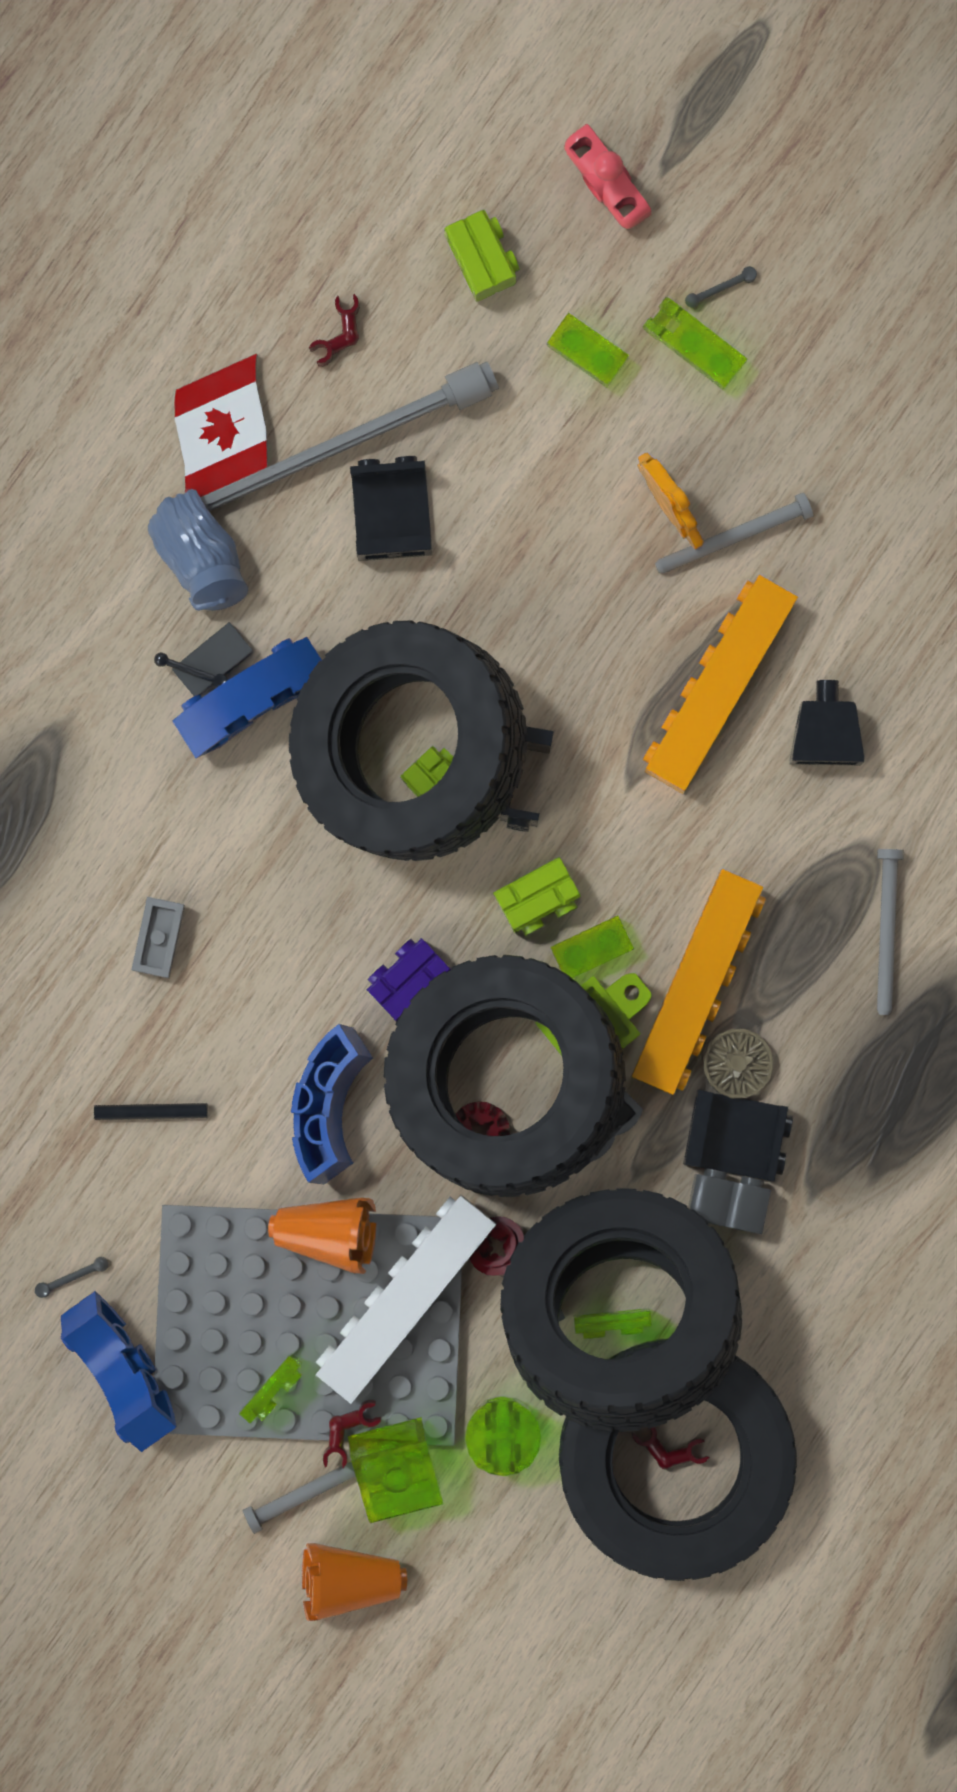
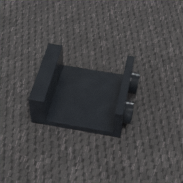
M401 456L395 458V463L380 464L379 459H364L358 461V466H350L358 561L431 556L432 543L425 460L417 461L416 456Z
M527 726V736H525L527 750L550 754L554 731ZM511 801L506 810L501 812L500 821L507 822L506 828L529 832L530 826L537 827L540 814L510 808Z
M697 1090L683 1164L775 1182L776 1174L782 1175L784 1171L786 1153L780 1152L783 1137H790L793 1116L787 1115V1106L742 1098L732 1099L721 1094Z

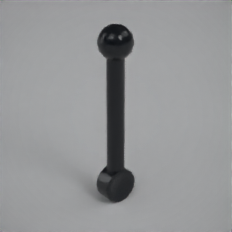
M163 652L157 653L154 657V663L157 666L164 667L167 665L213 682L216 688L228 680L224 674H217L215 676L169 659L167 654Z

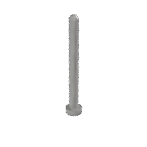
M800 493L795 496L796 502L704 540L703 546L696 550L689 546L659 559L655 563L659 573H666L801 515L804 520L813 517V511L805 493Z
M877 849V859H883L877 1011L879 1015H890L893 998L898 860H904V850Z
M386 1443L347 1463L344 1469L341 1466L256 1510L249 1506L243 1509L247 1523L255 1534L263 1530L262 1523L397 1456L400 1449L395 1443Z

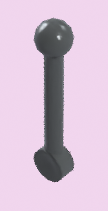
M745 267L742 274L699 294H688L685 298V303L690 308L697 307L701 300L740 282H753L757 272L753 267Z
M98 1257L93 1264L48 1284L44 1282L39 1283L35 1287V1294L40 1298H44L50 1294L51 1290L96 1270L100 1272L105 1271L108 1268V1260L104 1257Z

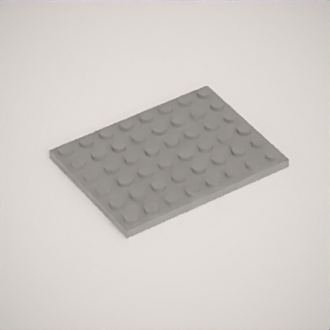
M162 1205L155 1348L156 1371H154V1379L158 1385L159 1392L162 1390L167 1391L173 1408L177 1427L168 1434L329 1441V1421L333 1416L358 1410L364 1401L375 1400L376 1405L365 1409L363 1415L367 1419L381 1417V1422L375 1427H366L361 1424L346 1429L344 1441L454 1446L462 1267L352 1404L316 1376V1373L321 1368L316 1364V1361L329 1345L337 1349L345 1339L340 1334L341 1330L354 1315L359 1320L369 1309L364 1304L367 1298L377 1286H380L383 1290L393 1279L388 1272L401 1256L409 1260L418 1249L412 1244L426 1226L433 1230L441 1220L439 1216L369 1213V1222L377 1223L373 1256L370 1265L362 1264V1267L366 1270L365 1274H354L275 1246L273 1238H270L268 1235V1224L271 1215H276L278 1209Z

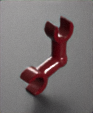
M355 294L353 295L354 305L349 310L341 308L338 295L335 299L336 310L341 316L342 334L328 341L319 339L310 344V352L318 348L327 349V355L317 361L318 366L328 365L332 361L334 354L358 342L359 334L357 332L356 314L359 312L360 304Z
M366 1400L359 1406L358 1410L343 1415H336L330 1419L329 1446L323 1454V1464L325 1467L328 1464V1456L334 1452L342 1456V1468L344 1469L348 1461L347 1451L344 1448L346 1429L361 1424L366 1427H375L381 1422V1417L367 1419L363 1415L365 1409L376 1405L375 1400Z
M655 1427L650 1428L651 1437L647 1441L640 1440L632 1432L634 1441L640 1446H645L657 1461L658 1466L664 1470L690 1461L701 1464L710 1458L709 1456L695 1458L692 1455L693 1446L703 1443L705 1441L703 1439H693L687 1444V1447L668 1452L657 1438Z

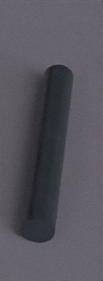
M208 1103L94 1105V1120L208 1118Z

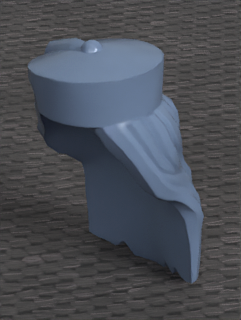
M189 489L185 494H177L175 498L166 497L157 508V513L149 520L148 532L159 556L176 575L181 586L190 592L191 597L189 600L193 608L197 611H215L229 608L240 602L247 595L248 586L240 573L239 558L233 539L211 515L196 490Z

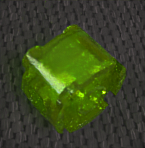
M498 1396L487 1399L475 1408L467 1422L465 1442L469 1456L478 1468L489 1474L508 1476L520 1473L533 1463L539 1452L541 1431L538 1418L529 1406L517 1398Z

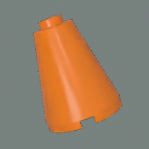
M361 1197L279 1208L276 1215H271L269 1219L268 1235L270 1238H273L275 1246L354 1274H365L366 1270L362 1267V1264L370 1265L377 1226V1223L369 1222V1211L376 1212V1207L373 1199Z
M317 1543L306 1544L307 1549H304L302 1561V1589H306L307 1598H310V1601H303L304 1612L308 1621H318L400 1598L401 1591L407 1590L406 1568H400L398 1560Z

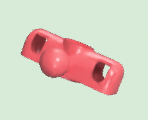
M585 124L566 140L564 145L565 152L583 175L582 177L587 187L599 202L605 204L623 228L631 229L651 215L650 206L631 182L632 179L624 167L621 157L616 152L608 151L588 124ZM582 146L591 148L581 158L575 153ZM625 205H633L635 208L625 217L619 212V209Z

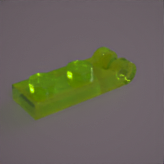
M665 297L658 306L660 311L654 318H648L642 326L643 329L724 391L745 365L747 358L673 300ZM671 319L680 324L674 333L665 328Z

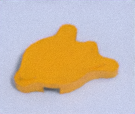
M648 453L639 456L637 467L665 515L677 528L682 538L688 540L694 550L703 546L704 541L697 529V521L688 509L691 504L684 491L675 484L657 459H654Z

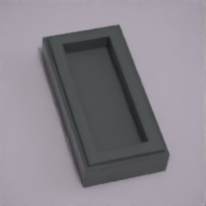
M228 622L180 663L215 676L217 674L226 675L249 657L253 650L232 624ZM172 668L173 672L193 696L202 695L214 685L213 682Z

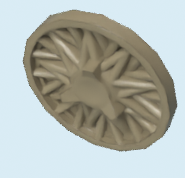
M730 1029L718 1034L708 1044L703 1057V1071L708 1083L719 1094L732 1099L747 1098L759 1093L769 1082L773 1072V1055L768 1044L757 1033L746 1029Z

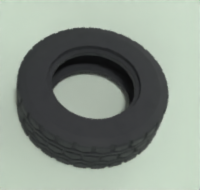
M409 620L393 621L392 624L384 622L369 626L368 630L361 629L345 638L346 641L343 643L339 642L325 654L326 657L322 661L320 660L309 674L310 678L307 683H304L297 698L298 702L296 707H294L290 727H292L291 733H289L290 765L293 779L297 782L296 788L303 803L308 805V811L319 824H324L325 830L337 839L343 840L344 843L360 850L404 861H409L410 859L413 861L434 859V856L441 858L457 852L459 847L465 848L480 838L481 833L487 832L499 819L498 816L506 810L512 800L515 788H518L527 752V742H525V736H527L526 717L522 713L524 708L518 691L513 689L514 683L505 669L500 668V663L487 651L437 625L420 621L415 623ZM412 682H432L444 692L455 712L458 727L455 755L442 779L429 791L407 801L387 802L373 791L361 769L358 750L362 726L372 707L392 689Z
M492 955L477 958L473 962L468 960L451 967L452 970L442 972L429 981V985L426 988L422 987L410 1000L411 1004L409 1007L404 1008L395 1024L397 1026L395 1032L391 1033L386 1049L388 1057H385L383 1077L386 1079V1084H384L386 1103L390 1105L389 1113L395 1128L399 1130L400 1137L417 1158L443 1178L464 1189L489 1196L520 1197L524 1193L525 1195H531L546 1191V1188L549 1186L554 1188L569 1180V1176L573 1173L578 1174L591 1162L590 1159L594 1154L598 1155L608 1141L607 1136L609 1132H613L620 1116L618 1111L623 1106L626 1089L623 1087V1084L626 1081L625 1061L622 1060L623 1050L619 1037L615 1033V1028L602 1007L577 981L558 968L551 967L548 963L532 958L524 959L523 956L503 955L500 958ZM501 1018H525L546 1026L556 1038L563 1059L562 1084L552 1107L534 1125L511 1135L488 1136L468 1130L457 1118L448 1094L449 1068L461 1043L477 1028Z
M617 1188L611 1191L606 1189L590 1192V1195L578 1196L566 1201L561 1207L557 1206L544 1215L539 1223L536 1222L523 1236L524 1240L518 1243L510 1257L511 1264L507 1265L502 1281L504 1289L501 1290V1318L509 1350L519 1374L527 1382V1387L539 1400L543 1399L548 1408L560 1416L564 1414L567 1416V1420L585 1427L590 1425L593 1426V1429L612 1432L614 1429L620 1430V1432L639 1431L641 1428L648 1427L650 1429L666 1424L668 1420H676L692 1411V1407L695 1405L699 1406L713 1393L712 1389L719 1386L728 1373V1365L733 1363L739 1347L737 1342L741 1339L742 1307L737 1272L735 1271V1265L729 1250L724 1247V1241L713 1227H709L708 1221L695 1210L690 1211L687 1205L671 1197H663V1194L647 1190L642 1192L629 1188ZM619 1259L640 1260L661 1268L678 1283L686 1297L682 1318L676 1330L657 1349L633 1359L608 1360L582 1351L561 1330L559 1314L563 1299L572 1284L589 1269L604 1262Z
M656 1339L632 1346L608 1360H626L643 1356L657 1349L667 1339ZM735 1355L733 1363L728 1365L729 1371L719 1386L712 1389L713 1393L705 1399V1401L717 1407L729 1418L736 1431L740 1445L738 1475L725 1499L714 1509L697 1518L683 1521L662 1520L652 1517L635 1507L620 1490L613 1473V1449L620 1430L614 1429L612 1432L593 1429V1426L587 1425L585 1427L567 1420V1416L565 1417L560 1435L559 1466L563 1492L570 1511L586 1537L592 1541V1544L604 1555L626 1569L636 1571L638 1574L651 1578H664V1580L672 1581L711 1577V1574L718 1572L720 1574L737 1566V1563L742 1560L745 1561L759 1550L758 1547L767 1542L777 1529L776 1526L782 1521L790 1504L789 1500L793 1495L796 1480L797 1452L793 1430L788 1415L775 1391L753 1367Z

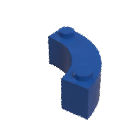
M308 637L294 643L290 638L280 642L271 649L273 654L243 670L204 697L200 694L196 695L181 705L184 712L172 721L195 758L222 747L233 737L254 723L253 720L264 715L269 710H276L298 698L304 683H307L310 678L309 674L318 662L322 661Z
M338 1024L330 1030L307 1059L309 1062L301 1080L295 1086L291 1113H294L293 1128L295 1136L292 1137V1142L298 1163L308 1183L324 1185L353 1164L343 1138V1106L353 1080L362 1068L373 1059V1056L354 1027Z
M94 1291L61 1315V1340L67 1349L77 1353L99 1383L112 1410L115 1420L114 1427L119 1438L125 1443L130 1442L140 1452H143L177 1427L173 1408L167 1391L162 1390L159 1392L158 1385L151 1375L156 1371L155 1366L141 1344L136 1347L133 1346L128 1334L123 1329L126 1325L124 1320L104 1298Z

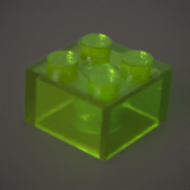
M422 1417L348 1436L351 1462L370 1524L444 1504L438 1473Z

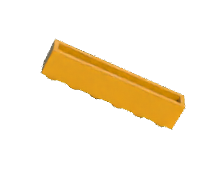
M761 575L757 577L754 583L747 580L737 597V600L742 602V605L736 615L728 612L718 630L719 633L723 634L721 641L717 647L710 644L699 662L700 665L705 667L698 680L691 676L680 695L686 699L679 712L672 708L661 728L667 731L660 744L653 741L643 758V761L648 763L645 773L684 794L798 598L796 595Z
M724 869L720 870L631 1078L670 1095H674L676 1089L684 1090L692 1071L685 1067L691 1054L698 1057L706 1039V1035L701 1034V1030L706 1019L713 1022L722 1001L715 999L721 985L729 986L736 970V966L730 964L736 950L743 953L750 938L751 932L745 930L751 916L758 918L766 898L760 895L763 886Z

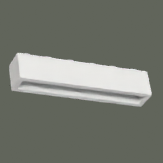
M462 1195L456 1201L452 1197L447 1199L436 1213L441 1220L435 1228L431 1230L426 1226L412 1243L418 1249L409 1260L401 1256L388 1272L393 1277L384 1290L377 1286L364 1302L369 1309L359 1320L354 1315L341 1330L340 1334L345 1337L337 1349L329 1345L316 1361V1364L321 1367L316 1376L350 1404H352L495 1227L496 1223Z

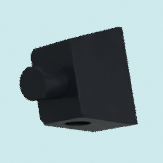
M817 680L816 701H802L799 706L790 754V764L861 766L864 763V751L856 703L839 701L838 680Z

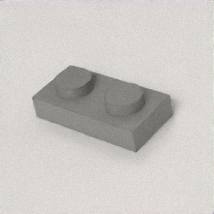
M147 897L132 971L170 978L185 909L184 904Z

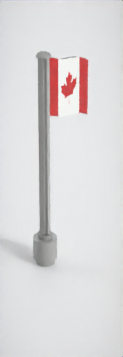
M254 354L176 389L174 399L175 423L185 464V493L189 489L196 490L208 511L214 510L445 405L453 406L457 404L459 410L467 408L491 397V392L498 390L499 386L489 363L486 361L479 365L478 362H475L446 375L447 384L442 385L441 390L268 467L267 428L257 387L256 366L258 355Z

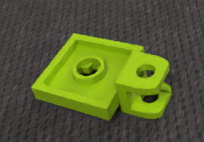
M628 973L622 976L606 990L594 975L581 985L607 1014L615 1028V1033L619 1037L622 1049L641 1034L630 1021V1018L647 1005L652 994L637 974ZM630 985H634L639 989V996L635 1000H629L625 996V989ZM535 1022L562 1056L558 1042L550 1029Z

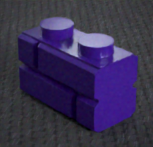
M422 938L417 943L409 939L395 953L399 959L389 969L383 964L367 979L372 985L366 990L396 1022L404 1008L409 1007L411 1004L410 1000L422 987L426 988L429 985V981L442 972L451 970Z

